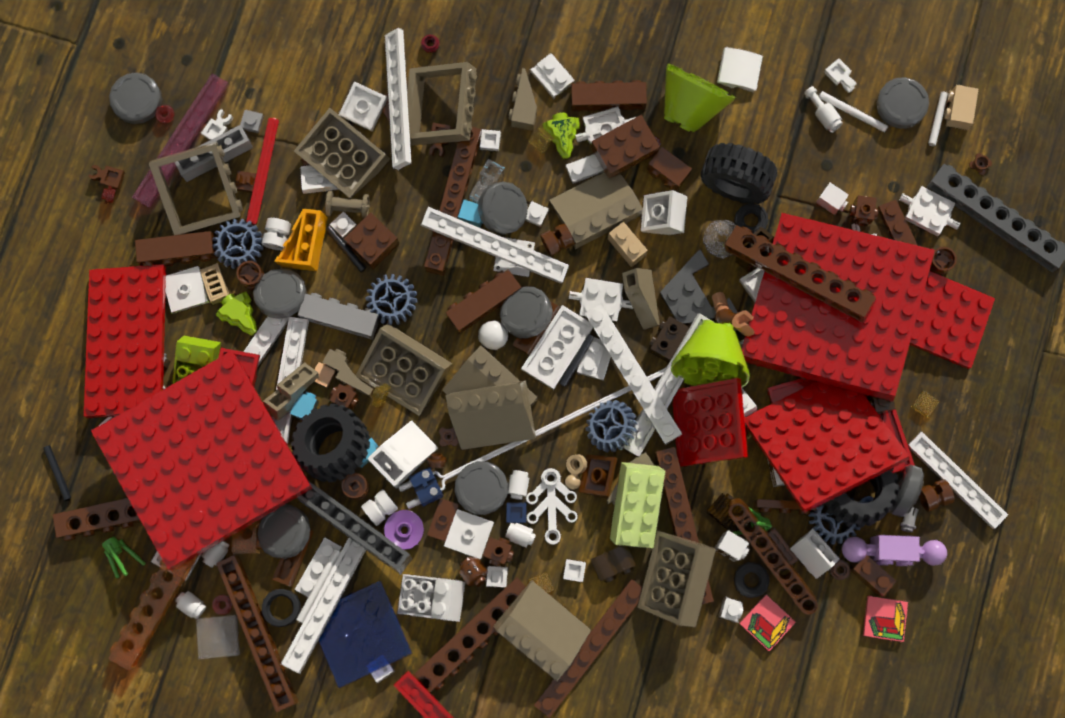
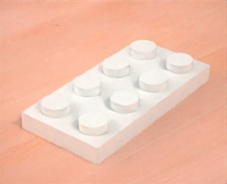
M562 305L521 370L554 390L586 336L592 331L593 326L589 321Z

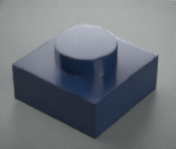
M507 503V523H526V503Z

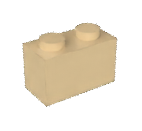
M956 85L952 91H949L947 97L949 108H946L944 119H947L946 126L968 130L972 126L979 89Z
M624 222L608 234V240L631 268L646 256L648 250Z

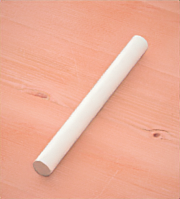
M823 91L819 96L823 101L882 132H885L888 125Z
M334 549L296 620L304 622L341 553L340 551Z

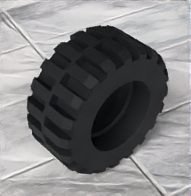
M720 143L709 149L700 176L707 188L712 189L714 193H718L724 198L727 197L740 203L760 204L769 198L778 172L774 162L770 161V158L767 156H763L762 153L739 144Z
M326 404L320 406L319 409L314 408L309 415L306 414L302 417L301 423L298 422L297 430L293 432L292 436L294 440L291 442L292 454L297 463L314 479L322 482H336L337 479H345L348 474L352 475L357 467H361L363 464L362 460L366 459L368 455L366 450L370 448V435L365 424L352 410L343 405L330 404L328 406ZM343 431L339 445L333 451L319 455V449L324 439L332 433Z
M892 468L870 479L874 487L875 497L869 503L856 502L849 498L846 493H843L823 503L822 506L826 505L828 507L826 512L829 515L834 514L836 516L835 520L839 523L842 520L845 521L846 526L851 527L853 524H856V527H863L865 524L867 526L873 525L876 521H880L897 501L898 496L896 494L899 492V485L895 484L898 481L897 474L892 473L894 470Z

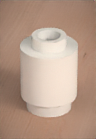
M513 470L512 475H510L507 492L511 495L510 498L522 500V497L527 496L528 473Z
M511 523L505 537L509 541L527 548L528 544L532 546L536 535L533 534L534 529L519 523Z
M222 541L202 554L203 562L212 568L214 565L217 566L216 563L222 561L227 554L229 544Z
M189 591L186 593L182 592L175 601L177 602L176 607L196 620L206 609V606L203 605L204 602Z

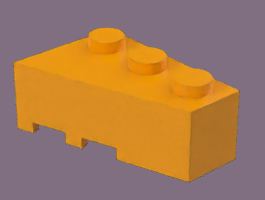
M302 209L292 228L289 239L283 244L284 248L279 257H276L275 262L283 268L318 271L328 217L320 210Z

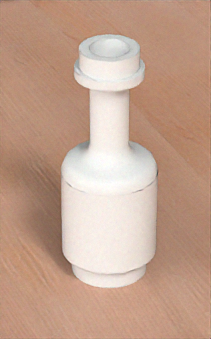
M813 86L808 88L804 94L817 107L816 117L826 130L834 132L842 126V118L830 103L824 104L816 94L817 89Z

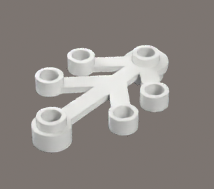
M549 468L542 473L540 485L526 496L529 504H535L538 501V496L547 489L548 496L533 512L527 515V521L530 524L537 523L539 516L548 508L549 530L545 534V540L547 543L554 545L561 538L560 532L556 529V508L566 516V520L570 523L575 522L578 517L575 511H571L555 496V488L565 496V500L568 503H574L577 495L560 482L561 477L557 470ZM549 475L554 476L555 479L553 482H549L547 480V477ZM573 494L575 496L574 500H568L567 495ZM530 495H534L536 497V500L534 502H530L528 500V497ZM531 514L536 515L535 521L529 520ZM568 514H575V519L569 520ZM551 533L557 536L553 541L549 539Z

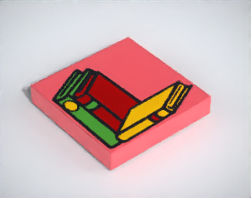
M765 595L739 624L767 651H770L796 622L769 596Z
M867 596L863 636L904 642L908 602Z

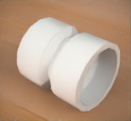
M267 218L265 226L267 233L263 235L262 245L270 249L282 251L284 248L283 244L288 240L286 236L290 233L291 223L278 218Z
M383 489L375 495L374 501L368 500L361 506L376 526L385 520V514L390 515L398 510L397 506Z

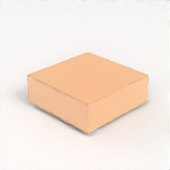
M318 362L314 370L319 373V378L314 382L328 388L336 371Z

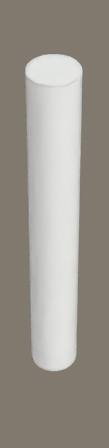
M947 92L940 93L928 143L930 146H936L948 97Z

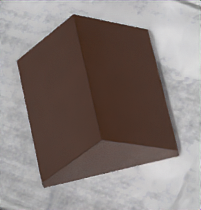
M587 455V468L582 474L579 492L608 499L617 458Z

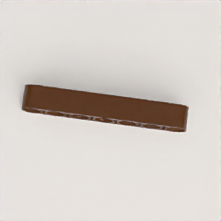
M739 498L732 499L728 505L731 519L799 609L807 615L815 613L818 604L813 592L764 527L756 525L758 519L746 503ZM741 506L743 510L735 513L732 511V508ZM751 521L755 525L748 529L744 527L746 522ZM759 537H763L766 539V542L758 544L756 540ZM776 553L778 557L771 560L768 558V555ZM782 569L789 570L787 575H781L779 572ZM795 584L801 585V588L797 591L791 589ZM806 600L813 601L810 606L803 605V602Z

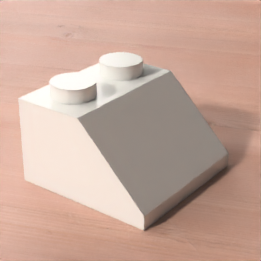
M674 190L644 195L641 232L665 235L684 233L687 196Z

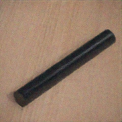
M331 226L327 227L325 231L360 272L365 271L366 266Z
M590 334L586 336L560 381L561 385L567 386L595 338Z
M50 445L45 446L43 450L64 501L70 500L72 497Z

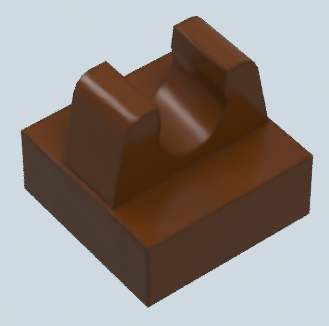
M238 171L235 181L237 191L252 193L256 173Z

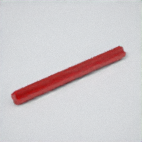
M269 118L267 122L246 222L250 221L252 225H256L259 218L279 120L276 118Z

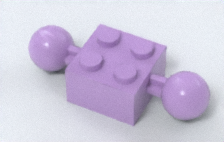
M878 535L870 538V544H866L859 537H850L842 546L844 557L851 562H859L868 555L878 565H893V562H896V566L913 565V562L919 561V558H923L927 564L936 566L942 564L947 558V549L943 543L937 540H930L923 546H919V537Z

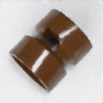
M565 223L554 227L553 232L548 230L540 234L542 243L550 256L559 253L561 248L567 249L575 245Z
M949 247L937 248L934 252L929 271L941 276L948 273L956 264L957 257L955 252Z
M254 261L241 263L236 272L238 280L246 289L254 291L255 286L265 274Z
M353 473L352 475L348 474L343 479L342 490L350 499L362 500L369 494L370 485L368 480L361 474Z
M945 479L934 482L933 486H923L918 496L926 512L938 509L939 505L946 506L955 501L952 488Z

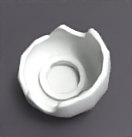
M488 321L479 329L478 339L484 347L497 350L507 342L508 331L500 322Z

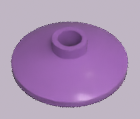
M400 510L393 513L387 519L384 532L385 537L400 548L410 549L416 546L422 539L424 527L417 514L409 510ZM402 527L408 528L406 534L401 532Z

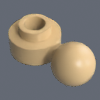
M579 454L570 456L566 462V467L571 474L567 476L565 485L570 490H575L580 486L581 481L578 474L583 473L587 468L586 459Z

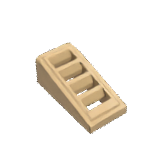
M217 263L200 270L210 302L213 305L220 303L229 295L219 264ZM216 270L215 274L206 276V273ZM218 277V280L209 283L208 280ZM220 283L221 286L211 289V286ZM219 290H222V291H223V292H221V293H219V294L213 295V293L216 292V291H219Z

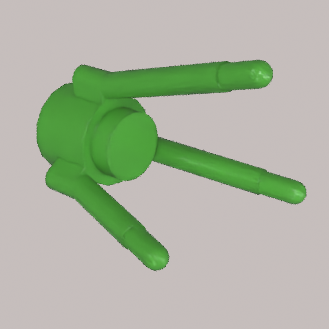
M749 508L758 519L756 525L762 526L768 531L772 527L770 520ZM741 530L733 532L735 535H744Z
M111 537L102 544L105 549L104 553L116 578H119V574L113 558L123 575L127 576V572L118 557L122 552L121 548L126 550L142 565L146 564L122 539L118 541L116 537Z

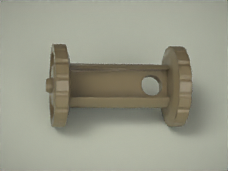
M328 191L325 207L326 215L331 216L333 210L361 213L362 219H364L369 213V194H364L363 200L334 197L333 191Z

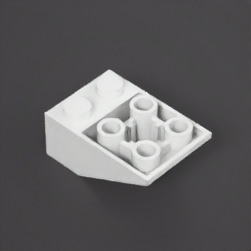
M410 421L367 459L397 489L438 447L413 421Z
M403 574L398 614L460 622L465 582Z

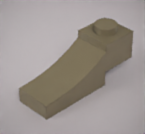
M329 349L323 364L338 372L336 379L343 384H349L356 391L372 398L375 393L374 389L362 382L347 365L349 360L345 357L346 353L339 349L335 351Z
M304 362L278 383L277 390L263 401L270 415L279 421L291 411L292 406L300 395L319 378V373Z

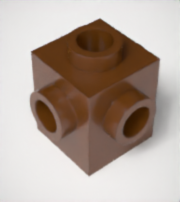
M858 195L854 200V204L850 206L849 216H852L851 222L856 223L858 226H868L874 219L876 220L878 216V208H876L877 198Z
M339 384L338 387L332 389L330 401L333 404L343 405L351 410L358 404L359 396L355 392L356 389L349 384H345V386ZM343 393H345L346 398L344 400H341V396L343 395Z
M490 537L483 553V558L490 560L489 564L496 567L506 566V563H510L514 555V551H511L512 545H509L510 541L501 537L498 540ZM498 550L503 551V553L500 555L496 554Z

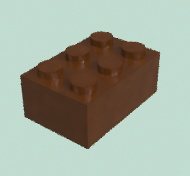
M642 115L598 137L591 143V149L609 179L657 154L660 148Z

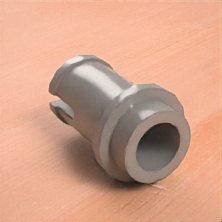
M912 507L910 513L904 516L903 522L900 523V526H902L901 530L913 532V529H916L917 508L914 510V507Z

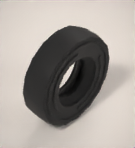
M758 204L743 205L736 212L734 218L735 226L747 227L753 234L759 230V227L766 229L769 221L767 212ZM747 214L757 216L758 224L756 226L749 227L745 224L744 218Z
M748 562L736 570L734 585L741 595L748 598L763 595L768 589L769 575L762 565ZM749 572L755 573L759 578V583L754 588L748 587L744 582V577Z

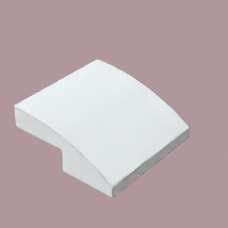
M725 47L723 49L717 83L730 88L739 87L750 92L756 91L763 56L740 49Z

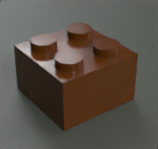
M371 212L344 238L346 244L371 269H375L400 244L398 238Z

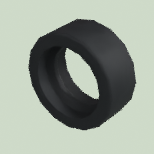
M277 589L268 593L262 603V615L269 624L276 627H285L293 624L301 612V602L297 595L285 589ZM279 596L287 597L293 604L292 614L284 620L274 618L270 612L271 602Z

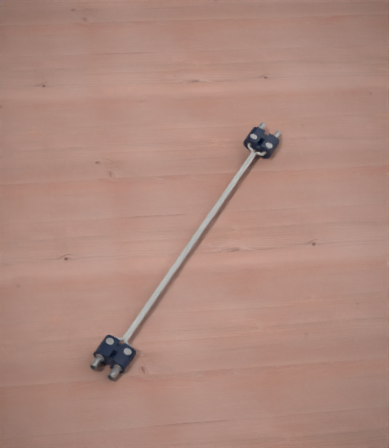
M742 340V341L739 342L741 348H742V345H743L744 340ZM666 368L648 376L649 382L662 376ZM627 386L536 430L535 434L536 436L543 434L594 409V407L600 406V402L605 404L607 400L611 401L632 389L630 386ZM528 440L511 442L468 464L477 461L485 462ZM468 464L443 476L437 471L432 472L430 467L409 476L410 481L398 486L401 492L411 487H414L418 497L406 503L408 509L422 504L424 507L444 497L442 493L445 488L444 482L458 475ZM434 474H437L440 478H444L442 480L441 489L437 483Z

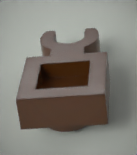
M433 123L431 131L452 130L453 127ZM449 142L434 143L429 150L430 155L434 156L435 150L439 149V156L444 157L445 150L443 145H449Z
M92 165L93 170L98 172L96 175L89 174L88 177L93 181L101 179V185L120 190L125 176L124 170L105 166V169L102 170L99 166Z

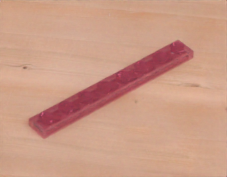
M214 74L210 75L158 158L188 150L229 86L228 82ZM175 162L161 166L166 182L177 167ZM151 169L132 196L134 200L148 208L152 206L159 195Z

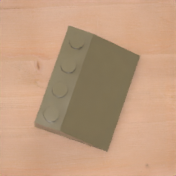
M331 108L325 112L294 150L295 153L350 199L372 180L390 160L383 151Z
M604 172L549 200L561 223H565L575 243V249L612 231L622 222L626 224L642 216L643 208L635 193L621 174L609 179Z
M387 324L378 331L355 376L420 416L444 380L452 363L392 325Z
M480 346L467 359L442 391L447 395L453 392L520 381L486 349ZM528 389L530 406L532 407L538 401V397Z
M526 381L453 392L446 395L449 416L461 450L536 439Z
M657 531L638 608L681 626L696 627L716 549Z
M532 580L493 626L497 632L556 681L571 665L591 629Z

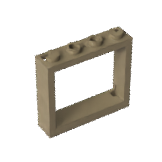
M468 62L409 69L407 101L410 145L470 140L472 115L474 113L473 102L476 94L475 81L477 78V69ZM461 74L456 129L420 132L425 78Z
M217 142L149 162L174 235H180L241 216V211H243L241 200L236 199L235 193H237L235 183L230 181V167L228 163H224L223 157L225 153L222 146H218ZM212 151L233 212L182 226L161 166Z

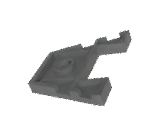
M701 250L697 251L660 292L674 319L685 325L692 324L699 313L708 319H715L716 315L715 308L711 307L692 275L709 265ZM729 298L726 299L729 309L737 314L738 312Z

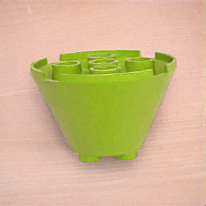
M671 64L666 66L664 119L672 123H681L680 127L684 130L695 132L732 103L735 96L727 95L728 92L692 73L689 74L679 67Z
M704 320L672 361V374L676 378H678V375L684 378V383L691 386L734 378L741 379L742 387L747 385L750 373L736 332L733 330L734 326L729 323L719 324L711 320Z

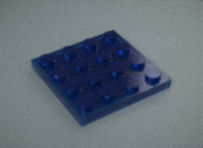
M381 581L340 599L318 639L338 688H342L413 654Z

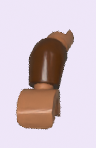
M717 292L712 296L717 323L732 324L734 326L733 329H737L746 337L754 334V330L747 324L754 317L747 310L741 311L738 314L733 313L729 309L724 293Z

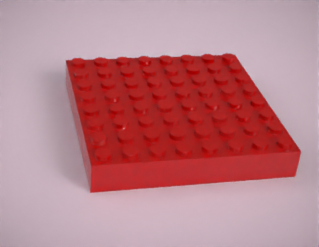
M781 213L773 240L774 245H782L791 254L797 253L803 257V260L818 264L822 270L826 272L832 271L838 275V278L853 282L857 288L871 291L876 300L865 321L862 323L764 271L752 311L754 318L752 321H749V326L754 330V334L748 337L745 336L741 348L746 363L893 402L935 250ZM780 260L778 264L781 266H785L788 264V262L785 260ZM797 269L795 273L798 275H803L805 271L803 269ZM820 278L812 280L815 284L823 282ZM832 287L830 291L832 293H839L840 289ZM855 296L847 298L852 303L858 301Z
M233 351L91 430L169 570L180 567L312 489L306 475L297 463L292 451Z

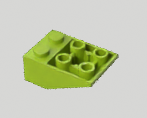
M189 336L181 337L176 342L173 384L218 359L221 342Z

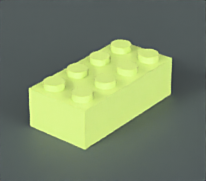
M621 462L610 539L615 545L654 548L665 470L661 467Z

